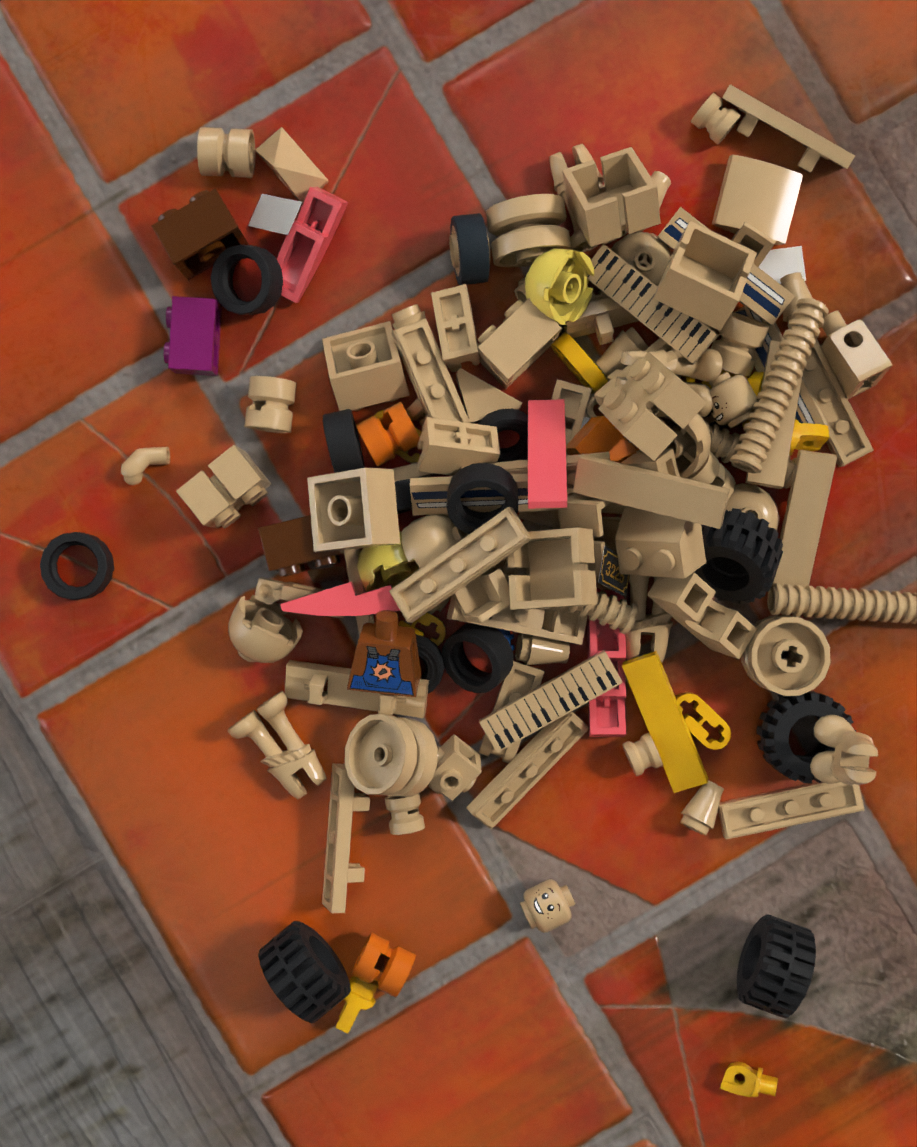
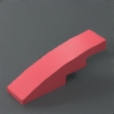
M565 399L528 400V509L567 508Z
M353 582L280 604L284 612L316 616H363L377 614L383 610L400 611L389 592L393 589L392 585L357 595Z
M603 590L607 593L606 596L608 597L610 595L617 596V601L624 599L623 595L614 590ZM588 615L587 659L605 650L623 681L620 685L588 702L589 737H625L626 677L622 664L626 660V636L620 633L619 628L613 630L610 629L609 624L605 626L599 624L598 619L595 621L589 620Z

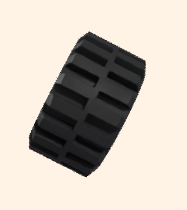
M732 508V511L726 510L720 529L701 525L706 563L694 571V573L716 591L714 597L718 598L717 600L725 602V600H728L734 604H740L741 601L750 603L754 602L755 598L761 599L764 597L773 584L782 558L783 543L781 539L777 538L779 533L775 528H769V522L765 519H758L755 517L756 514L749 511L747 514L741 512V509Z
M809 691L800 696H783L779 694V700H771L767 704L770 708L768 712H761L759 719L763 720L762 726H757L756 734L761 736V740L757 741L759 749L764 752L762 756L774 769L794 781L799 780L802 783L812 784V780H815L818 783H822L811 773L810 764L812 758L820 752L835 751V748L819 743L812 752L806 755H795L789 745V733L792 726L800 718L810 715L815 716L818 720L825 715H837L846 719L850 724L854 722L850 715L844 713L845 708L840 703L833 701V698L814 691Z
M769 914L762 916L751 929L741 952L737 970V993L739 1000L746 1005L782 1018H788L792 1015L805 998L814 972L816 944L812 931Z
M293 921L259 950L258 957L261 969L271 989L293 1014L306 1022L315 1023L351 992L346 970L336 953L320 934L300 921Z

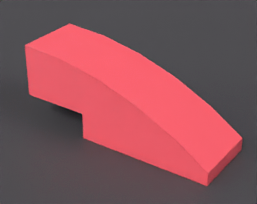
M317 186L309 188L297 220L294 221L289 234L286 235L277 257L283 275L281 296L299 303L337 230L349 202Z

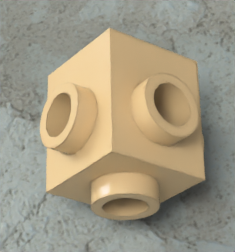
M455 734L441 747L437 746V767L433 779L428 784L437 794L443 793L452 801L461 792L469 791L474 785L476 778L482 773L480 754Z

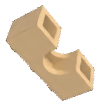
M694 572L685 579L657 578L647 594L648 597L710 650L736 659L741 658L757 631L755 626L738 611L713 601L712 598L716 591Z

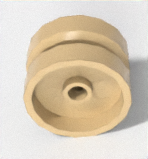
M533 194L505 200L487 209L488 231L498 236L491 243L494 265L499 267L530 266L539 255L554 248L572 249L569 230L559 226L567 217L564 198L554 194Z
M783 615L768 616L753 625L757 628V631L742 654L741 663L747 676L758 686L783 696H800L814 690L823 681L831 664L830 646L824 633L816 625L799 617ZM783 650L788 653L786 659L781 658Z
M385 714L369 715L360 720L350 732L345 746V767L348 778L356 789L368 795L413 797L422 792L433 779L437 767L438 748L434 735L422 722L411 718H397Z

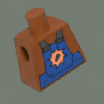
M390 610L380 611L376 614V623L363 624L347 690L416 697L421 678V668L415 630L411 627L398 626V614Z

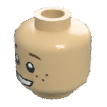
M726 372L715 381L709 382L712 388L710 395L714 404L711 413L719 425L728 424L730 429L747 421L750 413H754L752 407L754 403L759 401L745 376L736 375L731 377Z
M548 879L524 892V901L520 903V906L531 929L537 927L539 931L547 933L571 920L570 907L574 906L575 902L567 885L560 887L555 880Z

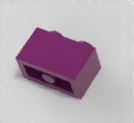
M172 296V307L168 306L166 309V326L170 328V342H165L163 356L165 364H168V369L174 373L218 376L222 305L216 299Z

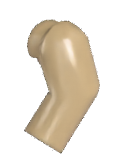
M169 447L139 448L135 450L122 463L121 474L124 476V481L130 485L139 484L143 478L142 472L149 465L170 464Z

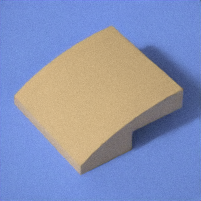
M730 155L712 225L735 234L744 222H747L775 240V245L786 244L803 175L761 160Z

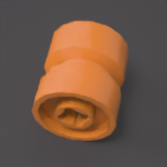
M401 402L385 409L382 418L378 419L372 416L356 425L377 467L394 459L397 450L405 453L417 447L420 439Z
M371 932L355 962L351 976L367 984L376 981L379 990L396 998L409 976L416 954L399 945L391 948L389 940ZM380 955L387 958L381 972L374 968Z

